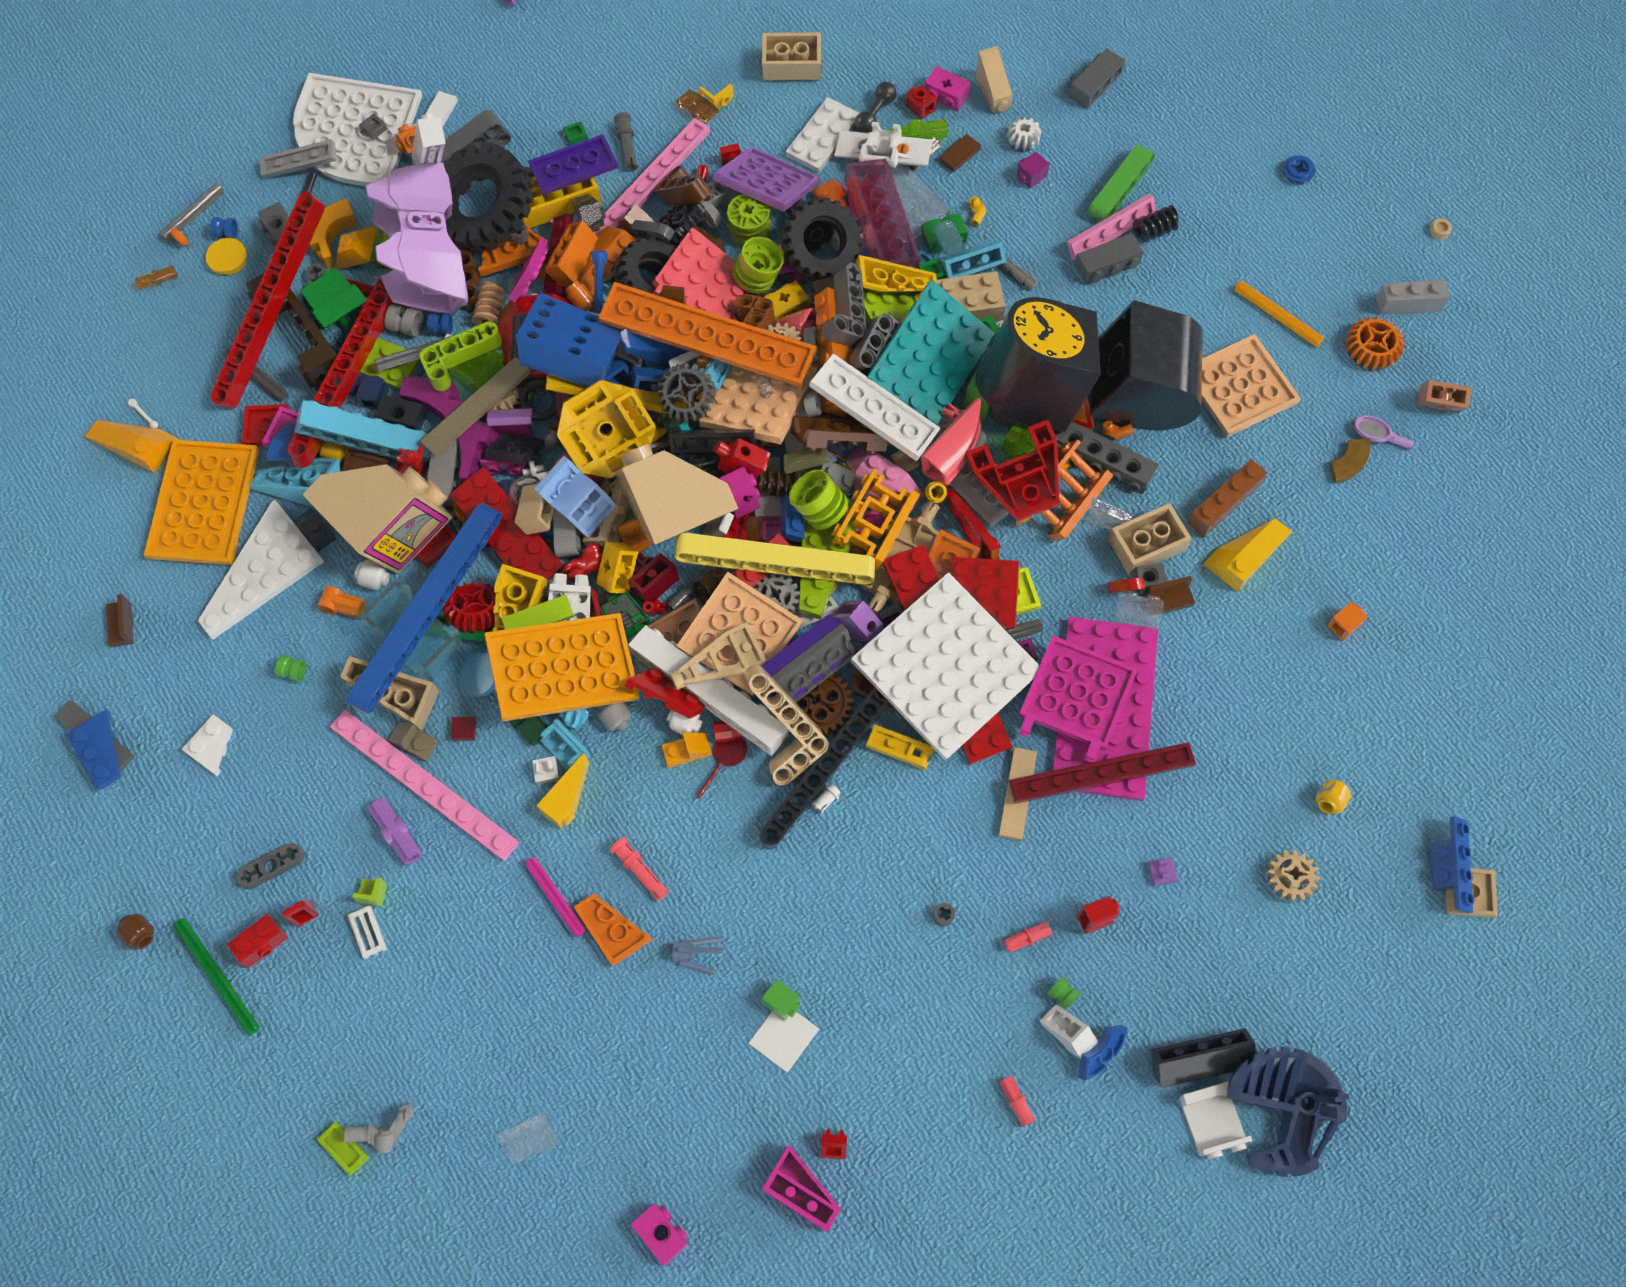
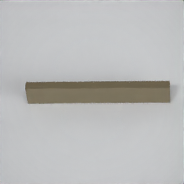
M516 357L512 359L420 440L421 444L437 457L531 373L530 369L522 366Z

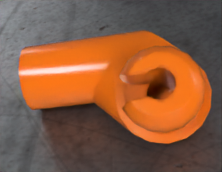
M1105 421L1102 424V432L1114 440L1134 434L1131 423L1123 427L1112 424V421Z

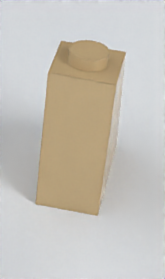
M995 46L979 51L976 80L992 114L1010 109L1012 92L998 47Z

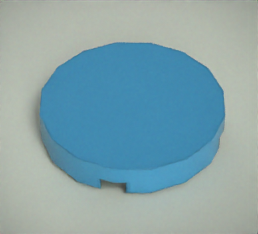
M476 653L470 656L460 670L459 681L461 688L465 693L476 698H480L483 695L487 696L495 690L489 657L486 653Z

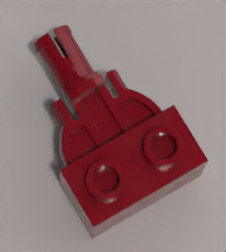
M639 553L633 576L628 583L632 594L644 604L647 601L653 602L657 600L680 578L676 565L660 553L654 558L645 557L642 553Z

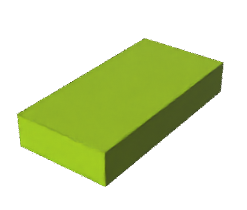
M335 1121L317 1141L347 1174L352 1176L370 1156L357 1142L345 1143V1129Z

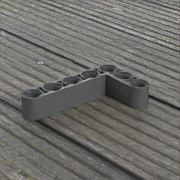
M887 313L870 319L866 325L867 331L865 336L858 341L850 356L849 365L859 372L873 367L884 346L888 344L901 323Z

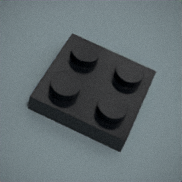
M506 432L485 449V457L498 462L504 461L513 463L516 466H524L545 448V440Z

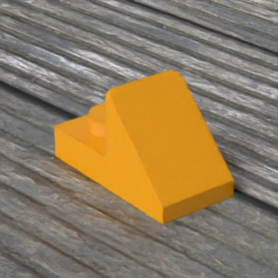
M684 732L682 733V739L662 744L668 768L712 756L706 733Z

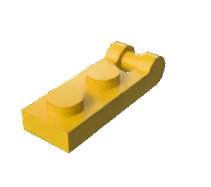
M874 725L866 744V748L911 764L920 770L927 769L929 764L927 760L934 751V748L928 744L878 725ZM914 750L920 752L919 757L913 755Z

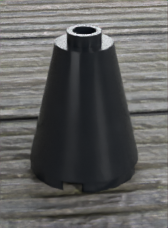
M799 199L786 210L788 217L800 205L805 203L803 199ZM815 221L809 224L803 235L804 244L808 252L820 250V246L825 242L828 244L834 235L835 228L824 221Z

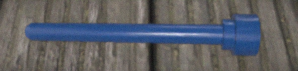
M593 250L591 251V260L593 265H595L594 313L600 314L603 308V265H605V261H608V252Z

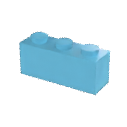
M990 241L938 259L946 274L945 279L967 276L1007 262L1003 244L999 241Z

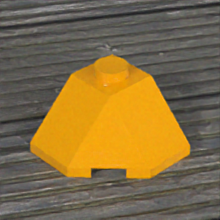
M371 226L341 235L335 268L340 270L370 262L377 228Z

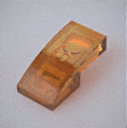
M690 89L676 100L679 108L691 112L693 119L695 118L705 124L719 113V109L714 104Z

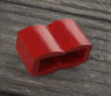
M1106 896L1082 905L1080 911L1077 912V918L1084 933L1089 934L1114 924V920L1118 918L1120 908L1115 899H1112L1111 896Z

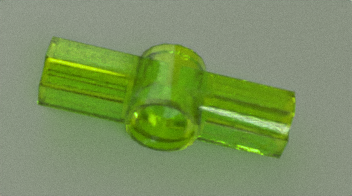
M920 119L910 121L907 126L901 127V137L921 139L948 137V125L945 119L925 123Z

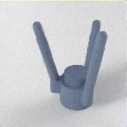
M725 937L674 942L673 961H679V966L715 975V970L689 962V960H693L694 953H724V948L694 947V945L724 941Z

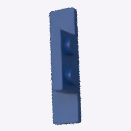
M1452 816L1450 817L1451 839L1430 843L1432 888L1437 891L1454 888L1456 910L1473 913L1474 896L1471 884L1473 875L1470 868L1471 850L1469 848L1468 836L1470 828L1466 820Z

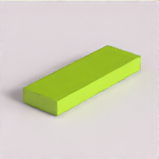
M563 595L502 617L505 630L562 622L573 618L574 614L567 595Z

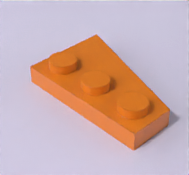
M595 894L574 906V909L612 967L653 940L651 936L644 933Z

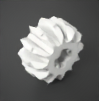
M1025 116L1022 120L1016 118L1010 124L1007 133L1010 146H1015L1016 150L1022 148L1024 152L1026 148L1032 150L1034 146H1037L1041 137L1039 122L1033 123V118L1026 120Z

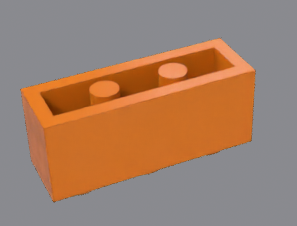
M583 220L568 224L544 269L560 287L572 285L578 280L581 269L586 265L589 254L595 248L594 245L598 237Z

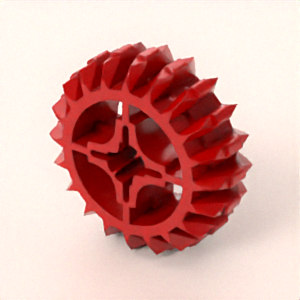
M473 581L471 584L463 582V586H457L443 607L444 618L450 624V627H455L457 631L463 629L465 633L473 631L474 634L477 630L484 632L485 628L492 629L493 624H495V587L492 588L490 584L483 585L482 581L478 584H475Z

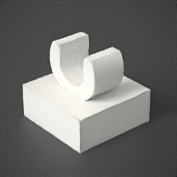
M555 756L532 760L537 785L560 780Z

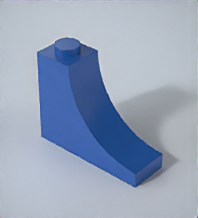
M628 329L620 332L625 352L662 368L670 366L669 360L689 352L634 334Z

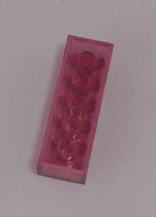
M887 159L848 163L844 181L855 214L859 219V226L862 227V235L870 258L918 269L921 257Z

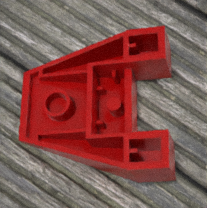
M1049 419L1028 427L1029 437L1035 450L995 466L987 444L966 452L976 481L1017 521L1060 505L1058 445Z

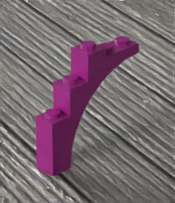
M405 376L399 394L403 400L423 404L426 411L437 415L443 420L465 402L459 401L460 392L453 381H451V386L447 390L437 391L427 378ZM477 420L458 437L461 447L459 479L462 484L479 471L480 460H484L485 449L498 439V434L494 427L489 426L486 422H478Z

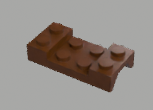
M793 416L790 433L808 450L817 451L818 448H827L828 442L840 443V441H847L848 443L862 446L868 453L886 452L888 441L858 420Z

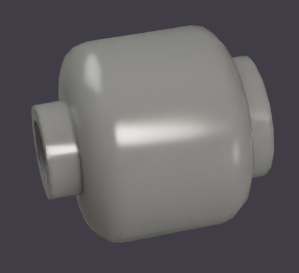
M624 702L603 705L598 708L600 710L598 718L608 731L617 729L621 732L630 725L628 720L631 718L632 713Z

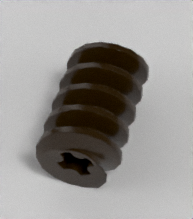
M767 467L765 472L757 476L756 486L760 494L766 488L767 495H770L772 490H775L777 497L781 491H784V495H789L793 484L799 478L797 477V472H792L789 477V473L786 474L785 470L780 475V470L776 468L772 474L771 467Z

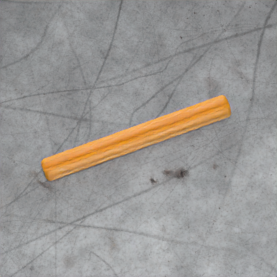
M1241 280L1237 283L1234 289L1237 293L1315 347L1322 343L1324 337L1244 281Z

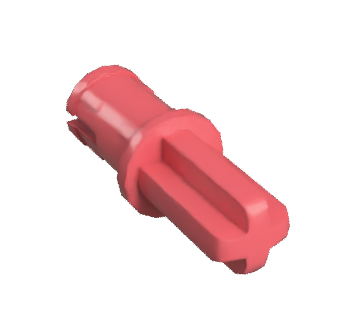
M1044 921L1030 929L1024 928L1023 932L1005 939L1004 944L1007 951L1014 952L1027 945L1033 946L1034 942L1052 936L1050 926L1046 928L1048 923Z
M1010 1076L1000 1082V1086L1010 1103L1008 1105L1009 1108H1013L1021 1126L1024 1127L1034 1122L1036 1119L1025 1101L1027 1098L1026 1096L1023 1097L1013 1077Z

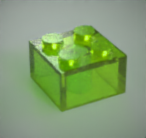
M491 350L449 368L447 371L452 378L474 394L505 366V362L501 354Z

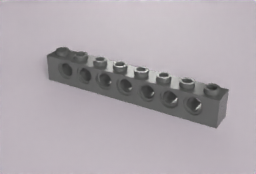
M994 409L992 410L991 419L997 424L1005 425L1013 429L1017 434L1029 437L1028 427L1033 426V424L1010 419ZM1071 422L1066 432L1053 430L1057 433L1055 436L1057 438L1058 453H1060L1059 448L1064 443L1079 440L1081 443L1075 449V452L1095 472L1108 469L1113 474L1112 481L1120 482L1135 492L1139 491L1144 494L1159 465L1074 422ZM1127 470H1133L1135 473H1130Z

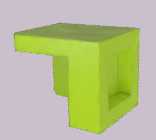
M378 877L375 880L362 879L359 893H353L352 898L358 904L382 907L387 883Z

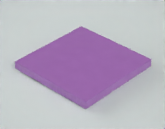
M750 147L713 174L712 180L784 212L819 184L820 178L761 150Z

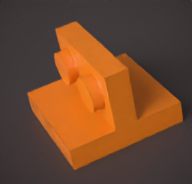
M941 529L930 550L929 557L938 577L942 579L948 572L951 574L952 557L977 558L981 548Z

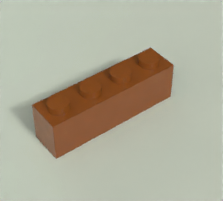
M1250 459L1192 513L1188 525L1205 538L1262 485L1268 472Z

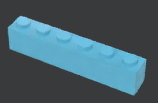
M312 400L302 401L298 410L294 431L295 433L393 459L401 455L398 451L399 448L410 449L416 452L419 446H423L420 440L427 435L422 430L408 429L400 424L393 425L378 418L364 417L360 413H349L342 411L338 407L320 405ZM424 447L422 462L425 465L430 457V452Z

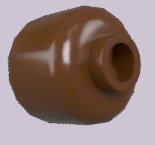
M141 914L123 917L116 931L117 937L131 950L146 948L153 941L155 932L152 924Z

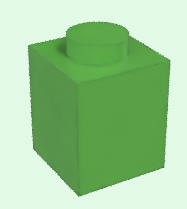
M778 979L775 980L762 997V1004L784 1021L788 1016L793 1018L801 1007L798 1004L800 996Z

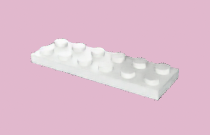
M832 354L809 384V387L915 461L920 458L940 430V427L835 354Z

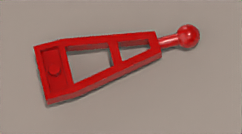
M945 485L947 490L946 504L969 542L981 548L978 555L979 558L1000 559L999 549L1001 547L995 537L992 538L987 529L954 490L951 491Z

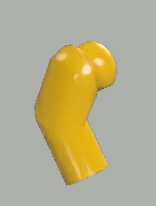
M974 196L969 200L970 208L974 214L970 223L978 227L986 214V208L983 202L977 196Z

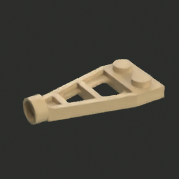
M745 622L726 631L679 668V670L670 673V677L676 689L679 690L691 684L743 675L748 667L752 665L762 666L766 659L748 622ZM731 645L739 661L735 665L722 666L716 658L717 653L725 646ZM705 658H711L715 670L707 674H699L696 669L697 663ZM682 673L686 675V680L683 679Z

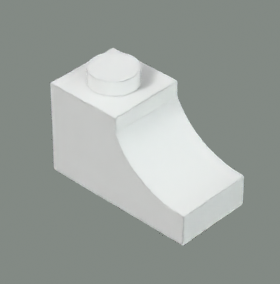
M1057 1004L1040 1020L1043 1027L1052 1033L1064 1045L1066 1050L1080 1060L1082 1054L1090 1051L1098 1042L1088 1025Z

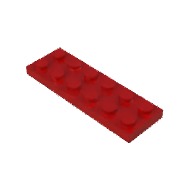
M484 467L449 494L468 518L480 503H484L502 513V519L487 542L506 565L542 576L548 581L554 577L555 573H559L565 567L538 533L526 535L515 523L518 508Z

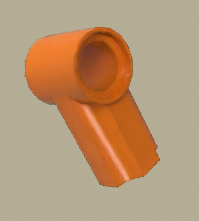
M326 586L317 608L328 614L335 615L340 613L359 619L365 612L366 601L362 598L344 594L343 591L333 586Z

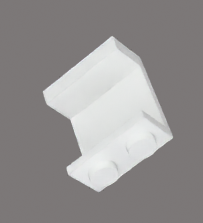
M1229 1081L1179 1097L1199 1157L1207 1155L1208 1160L1223 1156L1222 1150L1231 1148L1232 1153L1246 1149L1245 1144L1252 1141L1251 1136L1245 1137L1232 1099L1226 1097Z

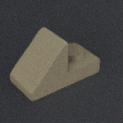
M399 722L387 740L389 743L426 762L439 744L436 739L417 730L414 724Z

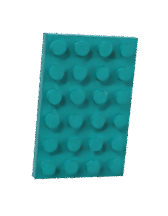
M931 279L923 288L866 377L932 423L938 425L943 417V408L948 409V403L953 401L995 333Z

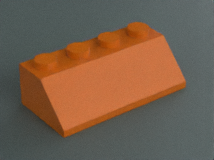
M606 226L599 233L594 245V250L608 252V261H605V265H603V284H606L610 279L611 269L624 248L632 241L637 240L624 229ZM590 253L586 260V265L578 275V281L580 284L583 283L594 296L595 265H593ZM570 284L563 286V292H565Z

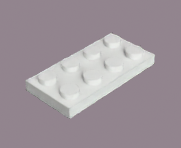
M827 97L786 150V157L820 173L836 151L840 131H852L859 112Z

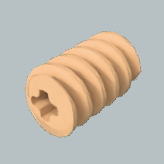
M490 281L481 282L475 304L476 308L472 316V322L476 326L485 322L498 324V317H500V310L503 307L502 303L506 295V291L502 287Z

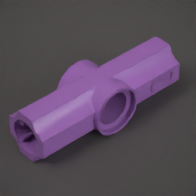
M385 798L377 799L371 803L368 810L379 825V830L391 847L393 846L405 865L416 862L423 853L411 837L410 830L400 816L396 815L394 809Z

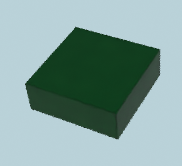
M539 716L527 718L518 727V730L530 745H535L542 738L540 736L541 733L548 727Z

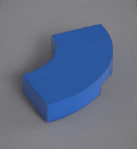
M296 421L283 427L274 436L268 449V461H291L288 446L295 434Z
M1117 1025L1103 1029L1102 1036L1097 1044L1081 1056L1078 1073L1080 1079L1084 1081L1093 1078L1107 1068L1105 1064L1112 1059L1113 1055L1117 1056L1122 1048L1128 1028L1123 1025Z

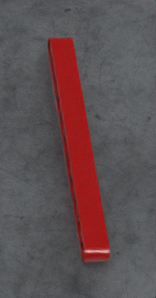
M304 192L297 198L211 392L212 402L231 410L238 406L324 213V203L309 192Z
M381 278L376 282L313 401L318 402L320 405L334 406L341 409L385 326L387 309L394 302L390 299ZM295 433L288 446V452L294 465L298 468L308 467L313 462L324 440Z

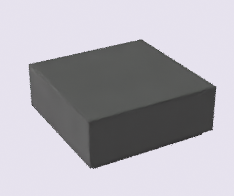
M374 113L359 124L360 129L373 140L388 129L387 124Z

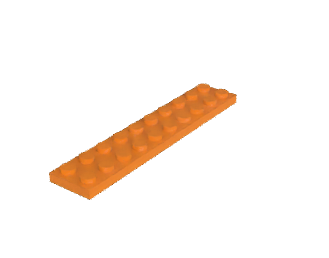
M617 282L613 283L598 318L600 323L622 330L628 329L634 334L799 387L803 386L817 347Z

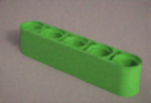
M1136 144L1094 199L1087 215L1100 222L1113 215L1149 168L1155 153Z

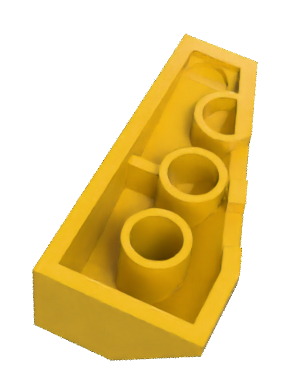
M859 255L855 262L861 270L864 291H922L931 279L937 283L936 273Z
M1274 518L1217 548L1203 565L1238 592L1292 531Z
M502 564L494 589L496 597L493 631L505 630L502 617L543 603L550 582L542 576Z

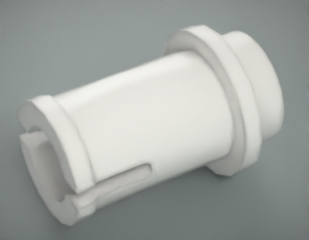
M831 783L829 786L826 785L824 787L825 790L811 803L820 813H823L835 799H839L838 795L841 792Z

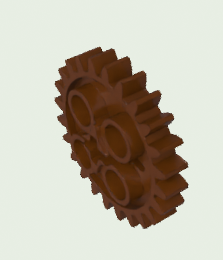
M835 673L816 687V691L807 693L796 702L798 706H806L803 711L819 727L826 738H828L829 731L836 735V727L842 729L844 726L843 721L847 722L849 720L848 714L853 713V708L850 707L854 705L853 699H851L852 690H848V683L842 684V676L835 679ZM836 697L837 700L830 702L827 698ZM791 708L784 709L782 713H788ZM819 715L826 716L824 720L816 719V717ZM801 723L797 728H803L806 723Z

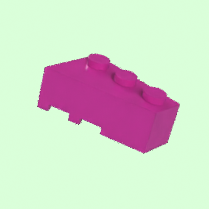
M789 1144L762 1190L828 1233L841 1208Z

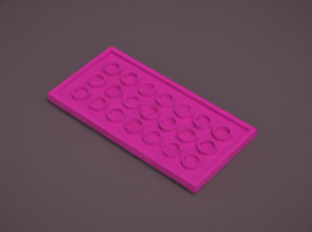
M1076 617L1068 618L1066 641L1138 669L1106 751L1098 749L1094 762L1149 751L1158 628ZM1056 731L1052 771L1088 764L1084 759L1090 745ZM1146 777L1075 792L1144 801Z

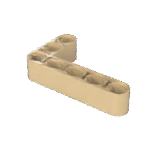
M752 665L745 671V679L750 689L797 738L773 758L768 765V770L774 782L781 786L787 785L826 752L828 741L819 727L765 669L759 665ZM756 676H762L760 681L752 682ZM777 692L774 697L768 698L769 693ZM791 708L788 713H782L784 709ZM806 723L803 728L797 729L798 725ZM820 739L816 744H811L813 740ZM797 754H802L800 758L794 759ZM785 769L782 773L776 774L778 770Z

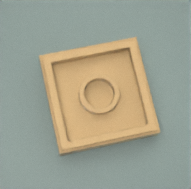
M1471 868L1473 875L1471 881L1472 894L1474 896L1473 913L1456 910L1454 888L1445 890L1446 912L1448 915L1484 918L1498 917L1495 870Z

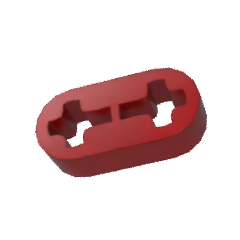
M1144 578L1108 582L1109 593L1145 589Z

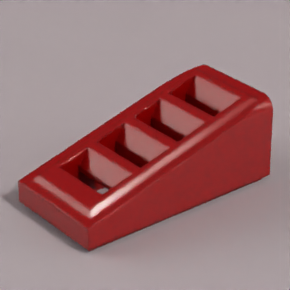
M311 900L300 901L282 912L283 916L297 927L319 916Z

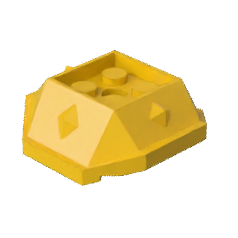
M600 379L563 402L557 436L579 471L584 474L612 478L616 475L615 472L624 468L621 456L646 444L651 446L656 426L633 388ZM602 424H610L611 430L608 433H601L600 426Z

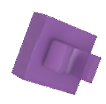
M1172 857L1149 861L1148 867L1153 886L1176 883L1178 881Z

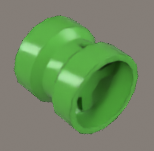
M281 655L275 666V675L281 678L290 677L292 681L300 682L306 672V661L301 659L293 660L290 656Z
M1064 976L1047 993L1052 999H1057L1060 1007L1064 1010H1067L1081 995L1076 988H1072L1069 985V981Z

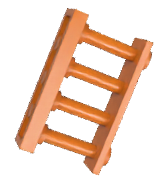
M1079 440L1064 443L1059 448L1060 453L1058 455L1059 476L1077 493L1076 496L1078 498L1074 503H1070L1060 493V505L1065 509L1064 512L1066 513L1062 519H1058L1049 509L1041 512L1053 525V531L1049 537L1054 542L1066 539L1113 477V474L1108 469L1095 472L1075 452V449L1081 443ZM1068 459L1089 478V483L1086 487L1083 488L1062 467Z

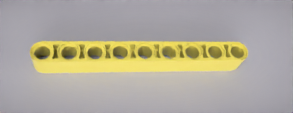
M681 533L676 538L675 559L684 563L863 585L874 582L875 559L867 555L692 533Z

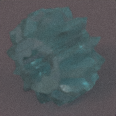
M951 220L942 221L934 227L933 231L936 240L946 256L956 255L964 249L960 233Z

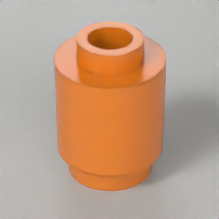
M578 280L565 290L568 294L567 298L575 307L588 311L594 306V296Z

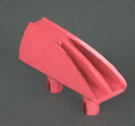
M976 398L963 412L951 403H948V409L943 408L942 415L954 422L936 441L932 440L925 449L926 451L921 455L922 472L927 478L939 481L944 485H949L967 462L966 452L975 448L981 431L980 398Z

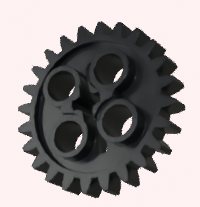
M701 202L682 203L674 206L671 211L668 210L666 215L661 216L657 223L665 224L674 230L670 242H666V244H678L679 240L684 239L688 232L691 233V228L697 227L696 224L701 221L700 218L704 216L703 212H705V207Z

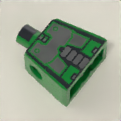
M608 591L602 594L606 602L600 606L602 616L620 613L626 639L638 633L645 625L651 624L648 614L627 592L619 596Z

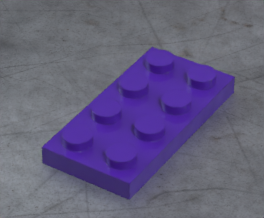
M604 134L528 160L529 167L542 195L618 168V163Z

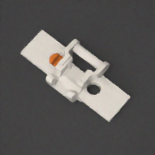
M872 122L873 131L870 133L840 131L835 157L858 159L860 164L891 165L892 168H896L899 164L928 166L933 140L901 137L900 124H893V131L881 130L879 122ZM871 154L891 155V157L871 155Z

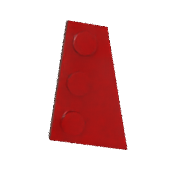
M654 668L627 679L624 686L630 690L635 687L645 692L643 696L646 698H656L664 701L665 707L689 719L701 714L706 706L696 696L689 694L684 689L677 690L670 679Z

